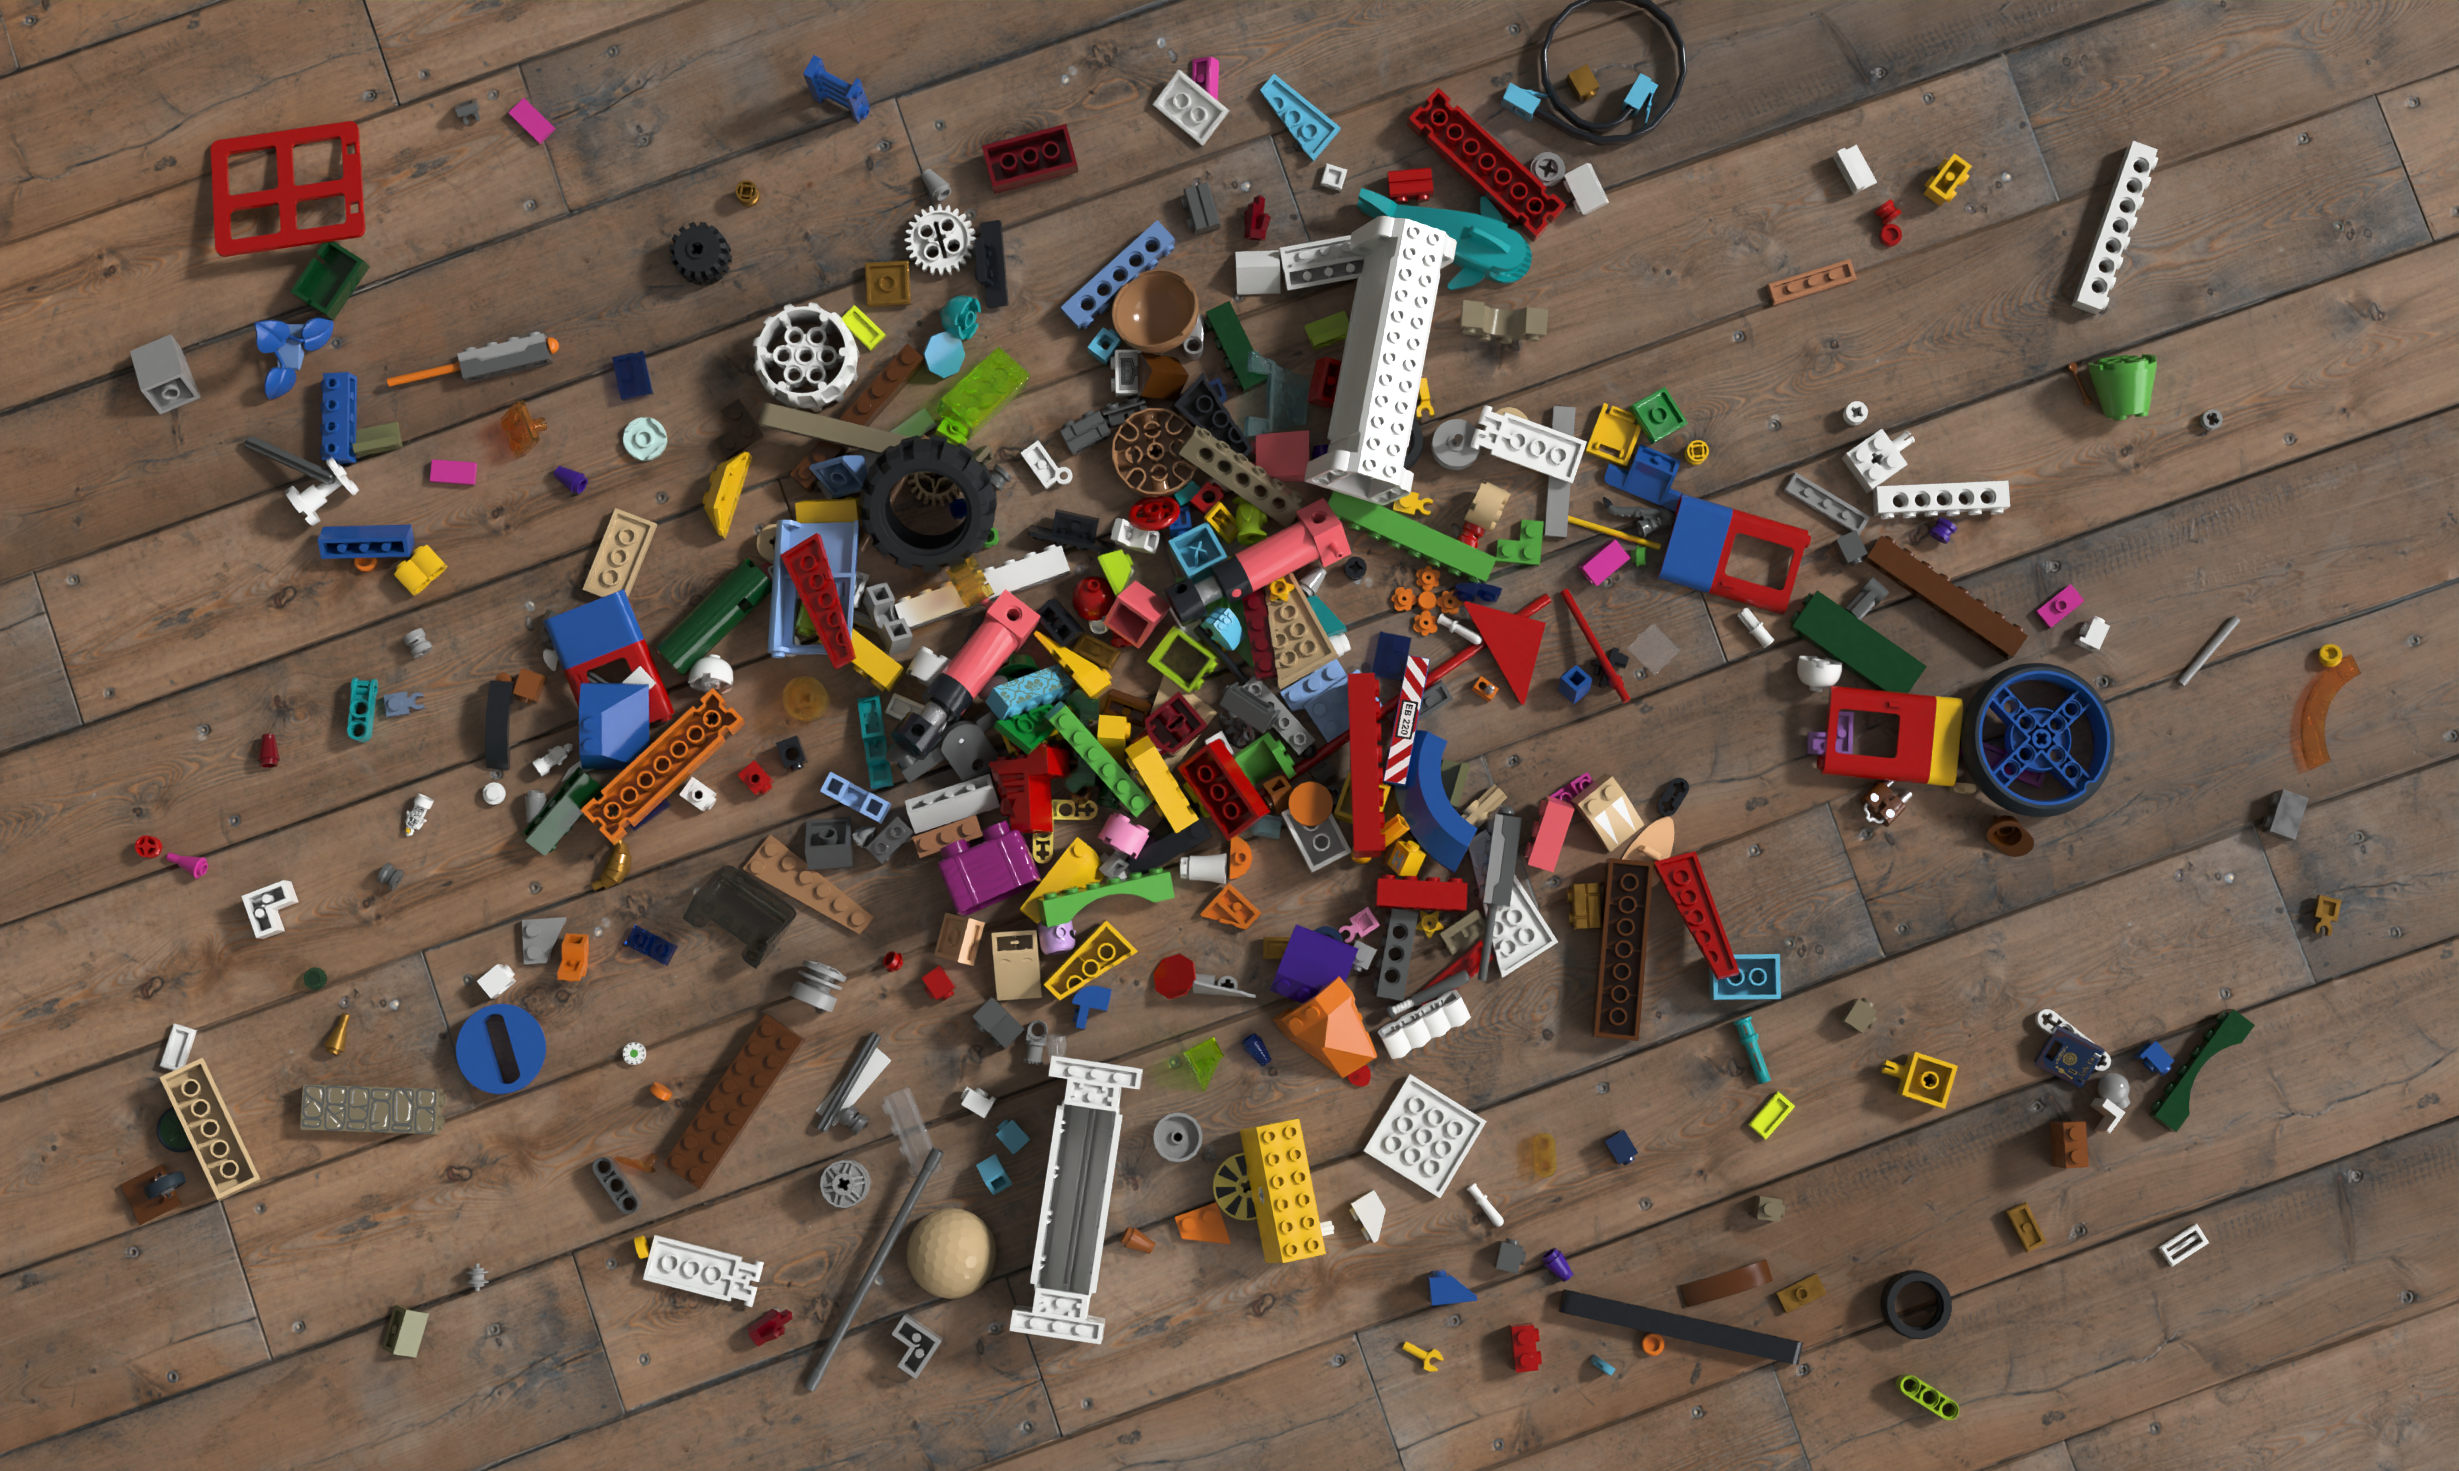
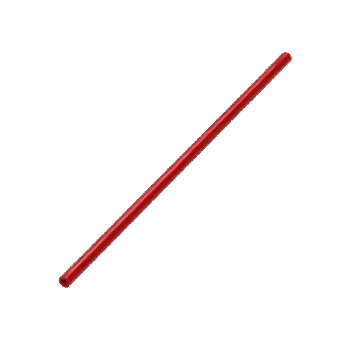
M1545 593L1515 615L1529 618L1552 601ZM1483 638L1480 644L1472 643L1428 673L1425 689L1486 648L1487 645ZM1401 693L1380 707V719H1376V723L1398 707ZM1349 729L1319 748L1315 757L1311 759L1305 758L1292 768L1296 773L1295 776L1289 779L1283 773L1282 775L1287 782L1290 783L1348 743ZM1261 788L1257 792L1262 800H1264L1263 797L1266 795L1264 788Z

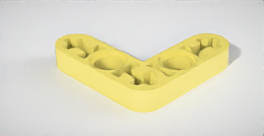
M1052 799L1053 832H1050L1046 838H1040L1037 834H1033V858L1039 864H1047L1053 857L1054 820H1092L1098 814L1097 805L1091 800L1079 805L1078 808H1086V804H1090L1094 812H1091L1090 816H1086L1085 812H1078L1079 817H1074L1076 808L1073 800ZM1061 805H1071L1072 813L1069 816L1061 815L1059 811ZM1036 841H1050V845L1045 844V851L1049 852V856H1045V860H1041L1040 856H1037V852L1041 851V844L1036 845Z

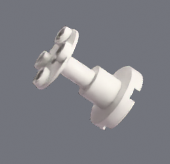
M332 457L327 459L326 462L336 475L334 484L328 485L324 482L319 486L313 484L302 493L294 486L285 491L287 493L286 496L297 511L304 516L307 515L305 520L311 526L320 522V518L315 511L328 502L326 497L341 485H344L352 495H356L359 491L355 483L347 478V472L344 468L337 464Z

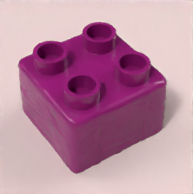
M1006 821L981 831L985 842L971 848L969 842L962 839L940 849L944 860L940 861L937 867L952 900V904L957 914L962 917L1033 888L1042 881L1024 836L1018 830L1011 831V827Z

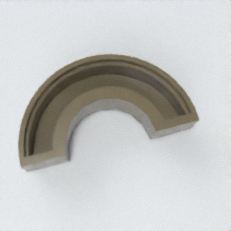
M1463 300L1461 304L1460 330L1465 335L1478 337V341L1490 342L1491 339L1499 340L1500 344H1511L1512 341L1519 340L1538 342L1539 338L1547 335L1548 309L1525 307L1517 310H1503L1487 307L1484 305V302Z

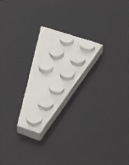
M1487 830L1473 837L1468 847L1478 889L1480 885H1484L1485 876H1481L1483 863H1487L1488 854H1484L1486 841H1490V835ZM1515 874L1510 907L1497 906L1492 938L1501 978L1558 943ZM1483 904L1485 916L1487 918L1488 907L1487 904Z

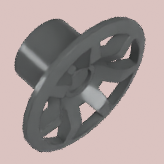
M1222 707L1217 715L1220 731L1223 732L1228 743L1238 749L1246 748L1254 741V727ZM1223 711L1226 712L1228 718L1222 716ZM1222 723L1230 725V727L1224 730ZM1235 733L1234 741L1229 738L1228 734ZM1240 738L1246 745H1240Z

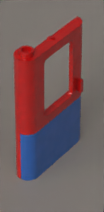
M1681 494L1675 510V515L1677 516L1657 579L1783 615L1790 600L1804 549L1808 548L1811 541L1808 530ZM1737 533L1793 549V556L1783 589L1776 590L1731 577L1725 573Z
M624 589L543 621L578 707L581 682L590 683L587 677L588 670L623 657L627 660L632 673L641 666L656 682L649 689V723L656 720L663 723L672 719L671 714H674L675 711Z

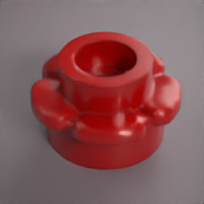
M890 951L885 955L883 966L886 967L888 972L898 971L902 967V954Z

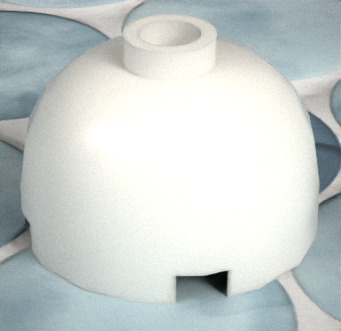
M711 654L697 660L691 667L688 684L690 683V687L699 692L707 693L710 691L709 689L714 688L719 689V694H724L732 690L733 671L725 660L720 659V656Z
M1799 656L1797 674L1803 684L1809 686V690L1822 692L1823 688H1830L1839 680L1842 672V662L1830 658H1825V660L1818 659V656Z

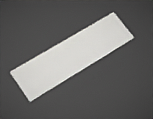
M877 1047L831 1124L833 1127L847 1109L859 1099L891 1062ZM841 1082L823 1101V1103L816 1109V1112L819 1113L821 1116L826 1110L828 1104L833 1098Z

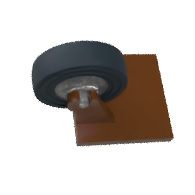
M163 1164L121 1184L139 1225L182 1205L175 1189L186 1182V1178L182 1171L168 1175Z

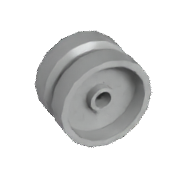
M1181 1112L1171 1113L1163 1117L1155 1127L1153 1136L1155 1148L1159 1154L1173 1162L1187 1161L1195 1156L1202 1145L1203 1138L1201 1126L1196 1119L1187 1113ZM1176 1133L1182 1134V1140L1179 1142L1174 1140Z

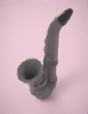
M1606 497L1602 498L1605 509L1609 514L1618 515L1619 517L1625 516L1627 518H1643L1642 521H1636V528L1642 538H1645L1650 532L1665 530L1674 523V515L1668 509L1615 507Z

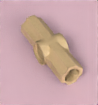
M1494 784L1478 800L1476 799L1462 812L1463 815L1461 817L1478 829L1507 796Z

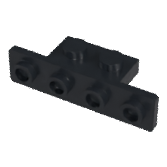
M1000 220L980 223L981 238L974 239L975 246L972 249L977 268L974 269L975 279L978 283L985 286L987 308L1005 307L1009 305L1002 222Z
M1059 509L1055 511L1052 529L1031 525L1028 530V535L1033 536L1032 538L1035 540L1045 541L1046 539L1054 541L1055 544L1061 546L1073 545L1079 550H1096L1101 555L1114 552L1117 546L1115 543L1096 539L1100 518Z

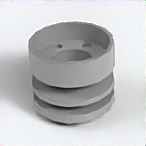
M803 960L801 965L810 968V971L806 973L799 970L798 974L806 978L805 983L794 981L789 995L832 1012L837 998L829 992L831 989L841 991L842 987L834 984V981L837 979L845 982L847 977L843 976L837 969L818 961Z
M845 1159L832 1163L821 1176V1192L827 1202L835 1207L848 1208L857 1205L867 1197L870 1191L871 1177L869 1171L856 1160ZM842 1178L850 1181V1184L847 1185L848 1190L845 1187L840 1188L839 1184L842 1183Z

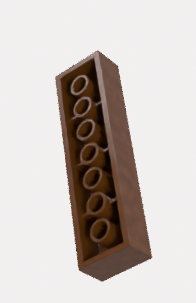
M1615 858L1606 859L1601 913L1602 928H1600L1591 1037L1639 1041L1654 862Z
M765 1014L663 1165L699 1190L704 1189L806 1039L771 1015Z

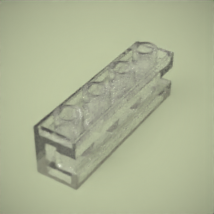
M906 1087L883 1097L884 1102L881 1105L885 1115H890L893 1123L890 1124L893 1135L899 1136L901 1144L898 1146L902 1156H907L910 1163L907 1166L911 1178L915 1177L917 1179L923 1168V1163L934 1145L911 1089ZM939 1162L932 1175L944 1170L941 1162Z

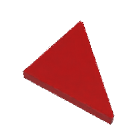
M1463 601L1464 607L1485 641L1495 662H1497L1507 683L1517 697L1519 704L1524 705L1546 623Z

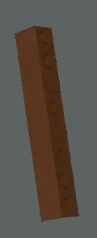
M907 343L839 420L869 427L926 364L924 357ZM820 440L790 475L810 493L819 481L810 470V465L843 456L850 447Z
M1881 535L1877 538L1863 559L1866 563L2007 660L2016 655L2028 635L2023 633L2024 629L2017 624H2010L2005 620L2006 617L2003 614L1988 609V605L1978 598L1975 600L1969 596L1968 590L1961 586L1956 587L1953 585L1948 576L1942 573L1937 574L1932 570L1933 567L1925 561L1920 562L1914 558V553L1906 548L1901 549L1896 545L1897 542L1891 537Z

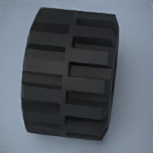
M695 222L688 223L690 228L685 229L682 226L678 229L681 234L679 236L674 234L672 237L674 245L669 246V251L672 254L670 256L671 262L689 282L692 280L696 285H701L702 282H705L707 285L713 284L712 279L721 280L723 278L720 275L721 272L727 273L730 269L727 263H732V256L729 253L731 248L723 235L714 226L711 225L709 227L705 222H700L699 226ZM698 249L702 251L699 255L696 252Z

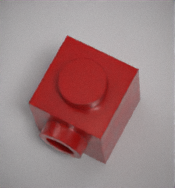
M755 760L738 774L756 796L760 794L762 796L766 795L773 788L771 784L775 782Z
M941 965L922 977V980L927 985L924 990L930 999L935 997L936 1000L942 998L943 1001H946L954 995L953 990L956 989V986Z

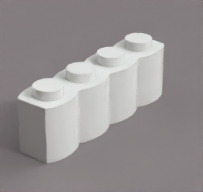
M1452 990L1443 994L1437 1000L1424 1004L1417 1011L1402 1016L1398 1021L1385 1025L1378 1030V1034L1392 1059L1402 1058L1411 1049L1424 1046L1431 1038L1443 1036L1452 1027L1462 1026L1471 1017L1457 990Z

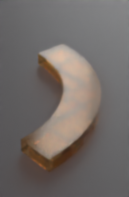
M2352 654L2342 658L2338 665L2329 667L2319 680L2315 682L2305 701L2300 723L2301 748L2309 770L2331 761L2325 742V721L2328 709L2335 695L2347 682L2361 674Z

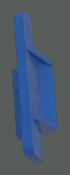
M1640 444L1629 471L1609 463L1604 478L1605 482L1609 485L1672 511L1676 510L1679 497L1683 494L1671 489L1681 460Z

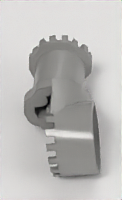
M1035 1020L1028 1026L1026 1036L1027 1052L1026 1058L1023 1059L1024 1063L1031 1064L1032 1062L1034 1064L1035 1062L1037 1065H1043L1041 1058L1043 1047L1046 1046L1048 1026L1042 1020ZM1039 1023L1043 1025L1044 1033L1042 1036H1035L1032 1033V1026Z

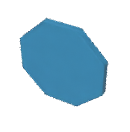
M942 331L929 337L923 356L928 371L941 378H946L959 372L965 358V352L961 339L952 337L947 331Z

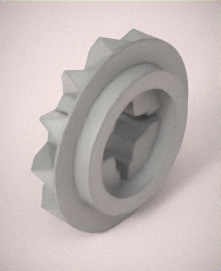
M1544 152L1533 159L1530 172L1545 186L1552 187L1560 183L1564 177L1565 165L1558 155ZM1551 162L1550 170L1553 173L1550 172L1547 177H1544V170L1541 168H1546L1548 163Z

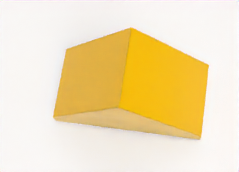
M1219 501L1204 517V523L1208 522L1213 532L1227 544H1230L1239 533L1236 519Z

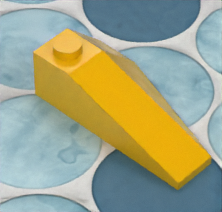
M1038 631L1033 633L1036 639L1091 702L1112 686L1110 681L1112 677L1105 668L1100 670L1093 663L1066 647H1062L1059 643Z
M1077 837L1022 905L1020 911L1034 922L1039 923L1041 918L1037 898H1042L1044 893L1056 891L1059 894L1065 892V888L1077 886L1078 889L1085 888L1086 884L1090 882L1100 883L1105 875L1099 870L1103 863L1095 850Z

